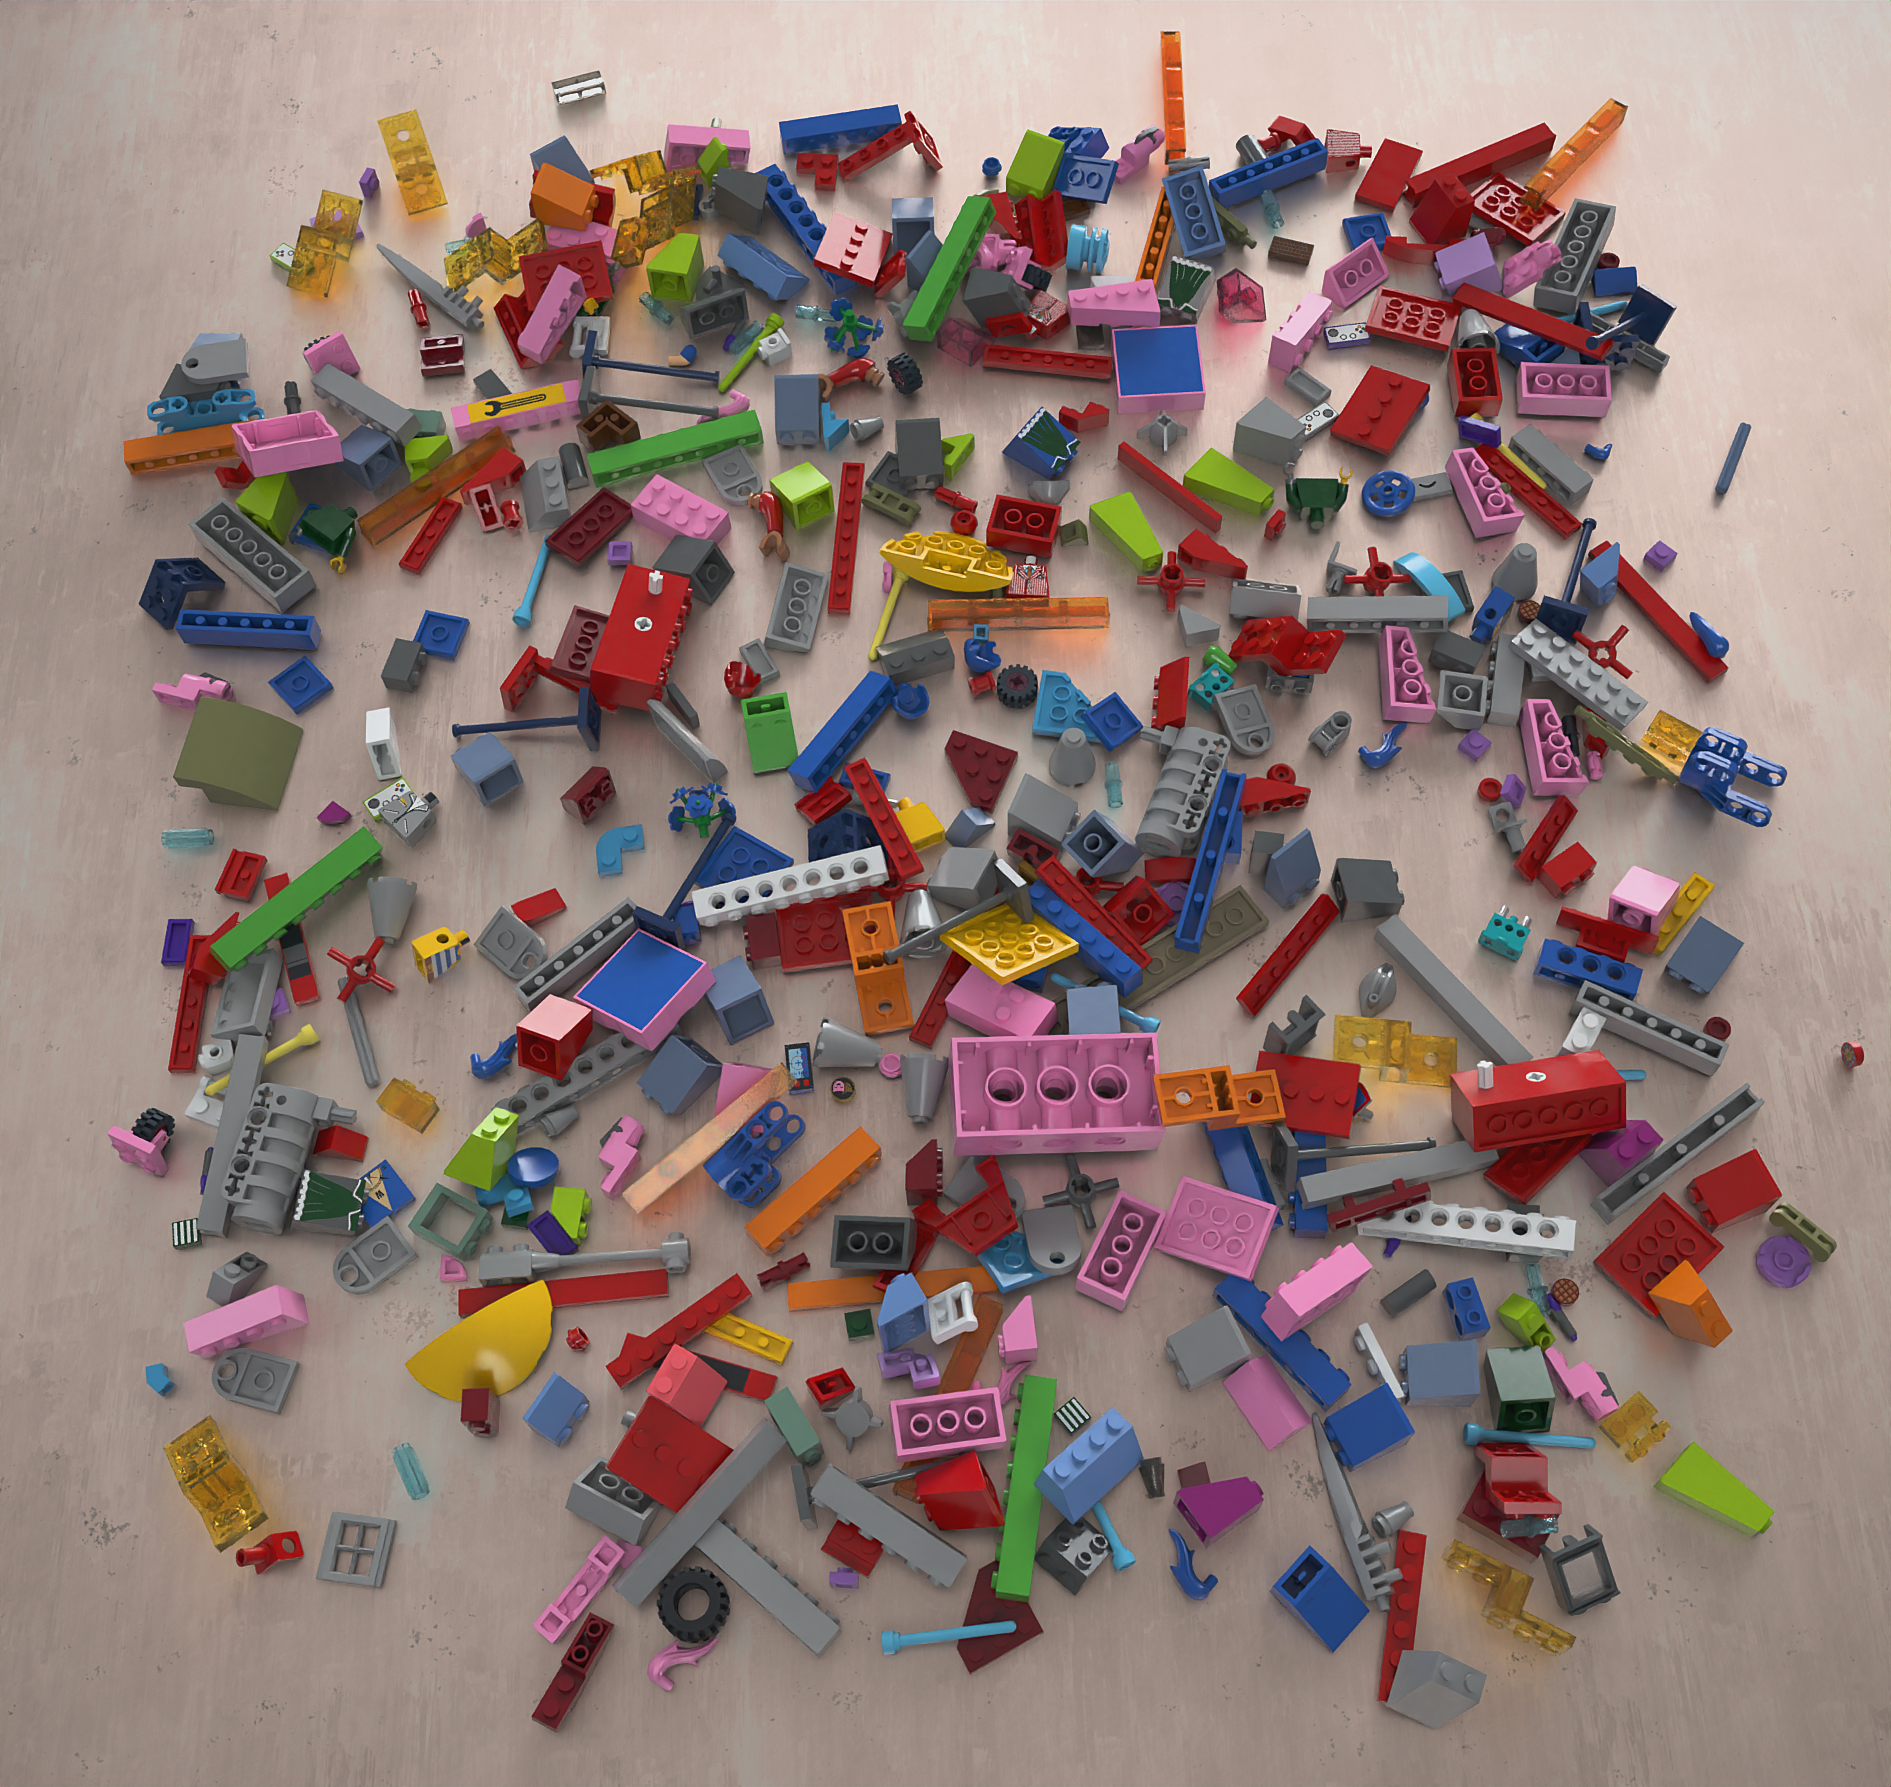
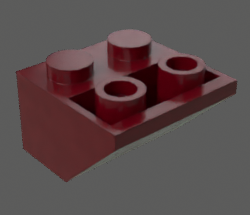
M592 766L560 798L564 810L583 825L589 820H593L599 810L614 799L616 790L610 771L604 767Z
M932 1139L906 1163L905 1190L907 1205H920L929 1198L938 1205V1197H943L942 1173H938L943 1172V1148H938L937 1139Z

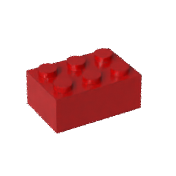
M1495 348L1451 349L1447 370L1454 417H1460L1461 415L1471 417L1474 413H1478L1482 417L1498 416L1503 396Z
M997 494L986 529V545L1052 558L1061 526L1062 506Z

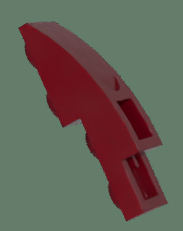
M591 1612L589 1613L561 1660L560 1669L532 1714L533 1721L556 1733L558 1732L569 1711H573L591 1678L614 1629V1624Z

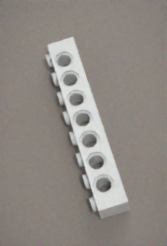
M879 845L691 891L697 920L701 926L710 927L717 925L719 921L727 919L735 921L741 919L744 915L763 914L766 910L772 908L784 909L789 907L790 904L797 902L809 903L813 901V898L821 896L829 898L842 891L854 892L866 885L879 886L884 881L889 880L884 853ZM860 867L868 868L863 874L856 873ZM836 873H844L841 879L833 880V876ZM815 878L820 879L817 885H809L811 880ZM796 884V888L793 891H786L789 885ZM773 890L769 897H762L765 891ZM749 896L747 902L739 903L741 897ZM721 901L726 902L723 908L715 909L717 903Z
M1368 1195L1367 1197H1362V1196H1361L1360 1204H1361V1203H1364V1202H1367V1201H1370V1200H1373V1199H1376V1198H1379V1197H1381V1196H1379V1195ZM1432 1201L1391 1213L1393 1217L1389 1220H1383L1378 1217L1357 1224L1358 1235L1397 1238L1573 1260L1576 1221L1570 1220L1566 1216L1548 1218L1543 1217L1539 1213L1522 1215L1516 1214L1512 1210L1495 1212L1489 1211L1485 1207L1469 1209L1462 1208L1458 1204L1436 1205ZM1410 1215H1415L1419 1220L1415 1223H1410L1406 1221V1218ZM1437 1218L1446 1221L1442 1226H1436L1432 1222ZM1468 1221L1473 1226L1470 1229H1463L1459 1224ZM1494 1224L1500 1229L1497 1232H1490L1486 1227ZM1521 1227L1524 1228L1527 1231V1233L1524 1235H1516L1513 1232V1230L1515 1228ZM1547 1230L1551 1231L1554 1236L1546 1239L1540 1233Z

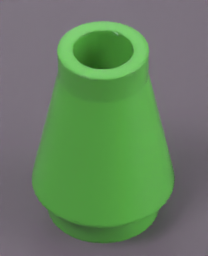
M1214 645L1210 646L1202 659L1209 667L1214 663H1218V667L1230 676L1238 665L1219 646L1215 647Z

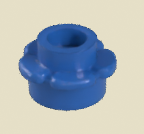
M995 157L986 158L982 165V172L990 177L998 175L1002 170L1000 161Z

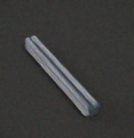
M1740 423L1715 487L1716 492L1727 493L1752 428L1750 424Z

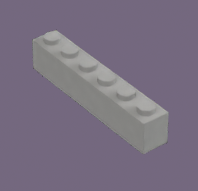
M329 363L310 380L315 387L314 392L318 397L323 400L325 398L328 399L334 407H341L351 417L353 415L356 416L362 424H369L374 430L390 436L394 443L399 442L406 446L422 429L413 413Z
M1448 596L1308 597L1307 630L1309 632L1341 629L1344 633H1382L1386 625L1409 627L1410 632H1448Z
M627 897L512 987L518 1000L531 1012L549 995L559 996L605 960L636 931L632 913L637 905Z
M1586 980L1570 1009V1013L1578 1016L1582 1008L1585 1007L1607 1018L1602 1026L1603 1028L1709 1076H1713L1721 1066L1729 1044Z
M831 1463L827 1464L810 1490V1494L814 1496L812 1501L825 1510L828 1506L837 1512L835 1517L843 1523L849 1525L852 1522L860 1527L858 1532L871 1541L873 1538H876L883 1543L882 1549L892 1556L898 1553L906 1558L904 1563L916 1572L922 1569L929 1574L927 1579L940 1588L943 1584L950 1588L968 1559L966 1554Z
M716 1519L694 1544L696 1548L820 1658L842 1632L838 1626L840 1620L829 1610L824 1614L817 1608L819 1602L810 1593L806 1592L803 1595L796 1589L799 1584L787 1573L784 1577L775 1570L778 1565L767 1555L762 1559L755 1552L757 1547L748 1538L745 1537L741 1540L735 1535L737 1529L725 1519L721 1522Z

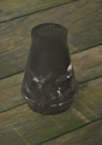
M1161 1457L1139 1460L1140 1467L1138 1469L1149 1499L1164 1497L1165 1463L1162 1464Z

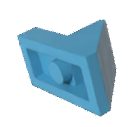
M830 402L821 403L825 451L833 449L850 431L849 419H836L835 411H830Z

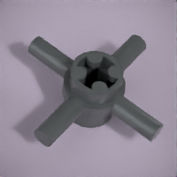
M1074 1154L1066 1156V1161L1071 1179L1067 1183L1066 1190L1042 1196L1044 1206L1068 1201L1074 1207L1081 1209L1086 1229L1091 1230L1097 1227L1090 1206L1095 1200L1096 1193L1119 1188V1182L1116 1177L1094 1183L1088 1175L1080 1173L1076 1156ZM1081 1186V1190L1083 1192L1088 1191V1194L1076 1195V1187Z

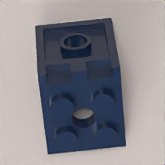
M1579 302L1572 324L1594 332L1589 303ZM1616 335L1611 338L1614 340V346L1603 361L1579 352L1580 365L1609 366L1610 370H1629L1640 342L1639 335Z
M198 557L155 559L139 605L166 630L174 629L188 592L223 590L226 582Z
M845 808L808 829L809 862L880 845L887 866L888 853L870 818Z

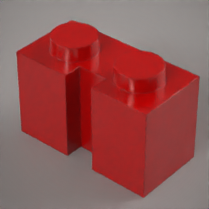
M1576 842L1541 866L1536 878L1554 898H1557L1561 894L1568 895L1576 887L1575 883L1580 881L1583 883L1587 882L1594 875L1593 870L1597 862L1579 842Z

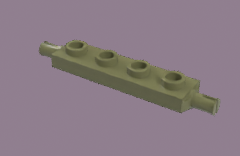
M1212 197L1222 232L1238 246L1245 243L1250 249L1255 248L1257 242L1249 236L1247 227Z
M1581 705L1575 708L1574 714L1584 720L1587 725L1586 730L1593 737H1601L1611 750H1619L1629 763H1637L1641 766V770L1647 776H1655L1660 781L1665 778L1672 785L1678 781L1679 776L1671 772L1662 762L1593 712H1588Z

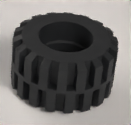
M690 1566L683 1567L684 1571H674V1576L671 1579L668 1577L665 1579L664 1583L666 1585L664 1588L660 1587L658 1592L660 1599L657 1600L658 1615L665 1628L681 1641L686 1642L687 1640L691 1643H698V1640L707 1641L710 1635L714 1634L716 1636L719 1633L718 1629L720 1626L724 1627L726 1624L725 1618L730 1612L728 1607L730 1599L725 1586L712 1571L704 1570L700 1566H695V1569H691ZM693 1589L704 1590L709 1596V1606L705 1614L695 1620L683 1619L678 1612V1605L682 1596Z

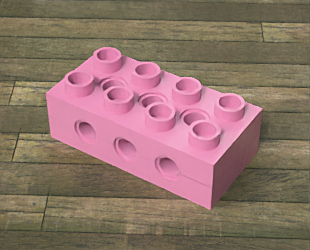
M1157 1033L965 1037L951 1039L948 1069L953 1156L1157 1150L1166 1132V1127L1161 1125L1152 1081L1153 1075L1161 1074ZM1105 1091L1109 1093L1113 1098H1102L1097 1094V1092ZM1056 1093L1061 1096L1062 1100H1052L1046 1094ZM1005 1094L1010 1097L1011 1101H1000L994 1096Z

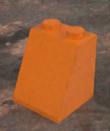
M548 163L542 164L530 192L537 224L586 231L588 223L592 222L594 208H597L599 203V197L596 195L593 185Z
M1686 1260L1648 1293L1673 1335L1715 1348L1733 1332L1709 1289Z

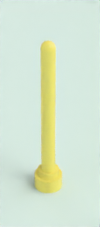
M1474 413L1470 417L1484 421V418L1478 413ZM1501 441V445L1496 449L1544 490L1547 487L1546 482Z
M895 566L892 571L893 584L868 654V659L871 661L877 659L878 655L875 647L882 644L901 586L909 579V575L903 573Z
M311 1025L301 1028V1032L297 1033V1037L268 1052L264 1066L303 1044L304 1046L308 1044L311 1046L318 1042L319 1039ZM230 1074L206 1087V1094L211 1096L228 1087Z

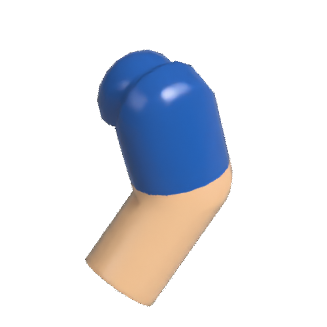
M687 345L679 355L668 356L669 366L689 365L697 354L695 346Z

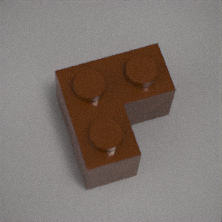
M605 400L576 425L580 442L593 452L599 451L610 440L616 445H624L641 439L638 422L608 400Z

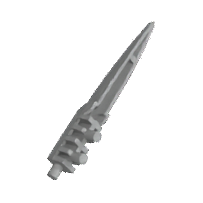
M377 244V249L389 263L429 300L467 328L472 329L475 326L479 329L483 328L484 322L481 318L484 315L478 309L483 300L479 296H476L471 303L467 302L463 297L469 290L464 285L457 292L452 291L448 286L443 288L439 282L383 245Z
M1315 1411L1312 1414L1317 1449L1339 1528L1366 1600H1376L1380 1613L1386 1612L1391 1609L1386 1597L1395 1593L1390 1583L1403 1579V1575L1399 1568L1389 1572L1385 1571L1386 1567L1380 1556L1392 1552V1547L1389 1541L1375 1545L1374 1536L1368 1534V1528L1363 1520L1342 1465Z

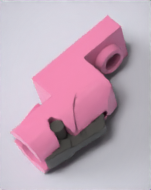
M1151 124L1122 147L1121 157L1116 160L1119 166L1114 180L1121 185L1148 165L1150 154L1157 150L1164 142V132L1157 128L1155 124Z
M206 672L200 676L184 674L177 687L169 683L165 685L155 683L152 688L159 702L196 711L200 696L230 701L233 695V688L228 681Z
M627 1115L621 1117L600 1140L602 1149L598 1158L603 1166L611 1170V1173L608 1172L603 1177L600 1188L604 1196L611 1200H614L641 1160L640 1154L635 1148L645 1129H643V1125Z
M1554 1347L1542 1353L1548 1374L1568 1405L1582 1399L1581 1404L1596 1422L1617 1411L1619 1403L1604 1372H1596L1587 1361L1568 1370L1565 1357L1560 1352H1557Z

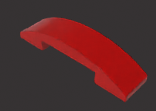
M1386 236L1383 254L1406 263L1434 265V262L1437 261L1435 252L1466 239L1449 238L1448 245L1407 243V237Z
M914 1218V1221L918 1223L916 1249L908 1271L881 1270L872 1284L873 1288L886 1293L887 1286L891 1284V1280L900 1274H905L906 1276L912 1273L915 1277L932 1250L939 1233Z

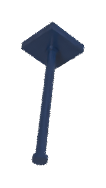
M1640 284L1618 321L1619 324L1597 336L1587 338L1586 347L1594 350L1601 343L1628 329L1654 345L1657 343L1678 306L1644 284Z
M588 331L582 361L583 379L587 366H595L596 370L599 367L712 381L714 384H719L720 371L711 373L600 358L597 331Z
M1586 518L1583 521L1582 535L1562 599L1559 600L1544 595L1535 618L1568 643L1575 645L1577 641L1572 638V635L1577 630L1582 631L1589 608L1570 602L1591 533L1597 525V522L1592 518Z
M581 687L579 690L578 716L463 726L453 724L452 733L454 738H459L461 735L489 733L490 731L501 732L577 725V729L589 750L599 751L602 710L590 688Z
M728 813L723 814L721 824L663 916L636 906L632 913L636 930L639 928L683 951L685 950L681 926L671 920L727 830L735 824L736 819Z

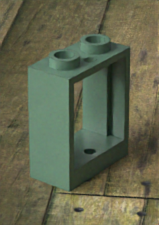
M436 1183L408 1227L415 1235L465 1262L468 1256H472L477 1250L478 1241L481 1236L490 1230L493 1217L487 1209ZM448 1199L477 1215L458 1246L428 1230Z
M785 1387L764 1400L769 1415L780 1433L787 1439L786 1443L798 1463H801L803 1467L806 1465L811 1467L822 1459L821 1455L825 1454L821 1441L789 1388Z

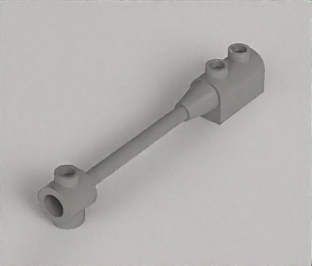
M672 1232L668 1234V1240H662L661 1248L572 1255L529 1250V1245L516 1244L513 1246V1251L503 1252V1247L489 1246L487 1253L480 1254L478 1279L483 1287L536 1282V1273L556 1269L560 1266L662 1258L663 1266H666L667 1272L681 1273L687 1270V1264L691 1262L689 1238H684L683 1233Z

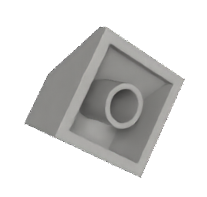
M1441 670L1437 713L1456 728L1479 731L1485 717L1488 677Z

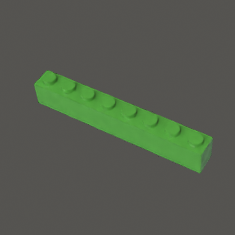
M968 196L962 205L940 252L937 254L932 268L929 270L907 317L904 319L902 326L910 340L932 342L996 214L990 197Z
M751 410L586 455L595 486L598 488L706 459L739 444H742L743 448L762 444L764 441L756 411Z
M363 826L212 944L209 952L228 973L234 969L237 972L249 963L247 960L253 954L258 956L268 948L266 944L273 938L276 941L288 932L286 928L292 923L295 926L307 917L305 913L311 908L314 911L325 903L324 898L330 893L333 896L344 888L343 883L349 878L353 881L363 872L361 869L367 864L370 866L374 865L381 858L380 854L383 847Z
M1025 1375L1024 1383H1019L1017 1399L1022 1401L1021 1409H1015L1013 1425L1018 1426L1017 1436L1012 1435L1010 1452H1015L1013 1462H1008L1006 1478L1011 1479L1010 1489L1004 1488L1002 1505L1007 1506L1006 1516H1003L1005 1525L999 1527V1533H1004L1002 1544L997 1543L995 1560L1000 1561L999 1571H993L991 1588L996 1589V1598L1029 1603L1043 1496L1034 1486V1483L1047 1464L1057 1379Z

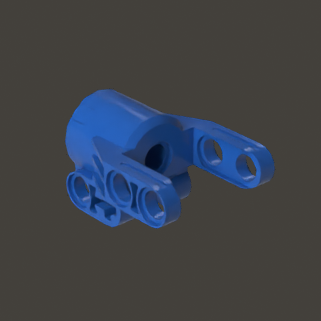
M1706 728L1695 743L1681 771L1678 782L1700 791V794L1720 812L1756 827L1767 826L1772 813L1766 804L1733 791L1731 787L1737 773L1769 787L1781 786L1786 780L1787 770L1779 764L1746 751L1748 745L1742 738L1719 728ZM1714 736L1718 742H1711L1706 737ZM1746 764H1755L1758 769H1750ZM1770 773H1776V774H1778L1781 778H1780V779H1774V778L1770 777L1769 774H1770ZM1737 802L1742 805V808H1735L1731 803ZM1760 812L1764 814L1766 817L1758 818L1754 815V813Z
M772 1101L758 1112L739 1132L734 1134L703 1164V1167L730 1198L738 1200L740 1204L742 1203L747 1207H756L781 1183L782 1175L780 1171L771 1164L804 1134L806 1124L798 1115H789L788 1109L784 1104L779 1101ZM775 1107H781L783 1110V1115L779 1120H772L770 1118V1112ZM794 1119L798 1120L800 1124L799 1129L794 1133L788 1132V1123ZM762 1125L764 1128L763 1135L757 1139L753 1138L751 1135L753 1127ZM774 1137H779L781 1140L779 1149L770 1150L769 1141ZM774 1172V1174L772 1175V1178H773L774 1180L770 1183V1182L767 1181V1180L770 1178L771 1174ZM755 1192H757L755 1200H753L752 1202L746 1201V1199L750 1198Z

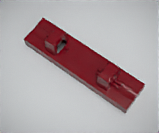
M1401 1177L1392 1180L1394 1193L1356 1205L1352 1194L1342 1197L1345 1209L1327 1214L1331 1233L1430 1201L1431 1190L1428 1182L1406 1188Z

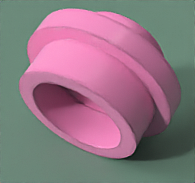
M889 1053L881 1058L879 1068L884 1076L894 1078L901 1074L900 1055Z

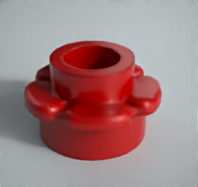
M580 1327L568 1330L566 1342L574 1351H585V1347L590 1344L585 1332Z

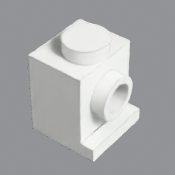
M781 328L777 329V333L759 340L760 347L757 348L762 360L765 359L769 366L792 357L791 342Z
M224 1039L203 1046V1054L199 1055L201 1067L207 1069L212 1076L231 1070L237 1046L233 1040Z

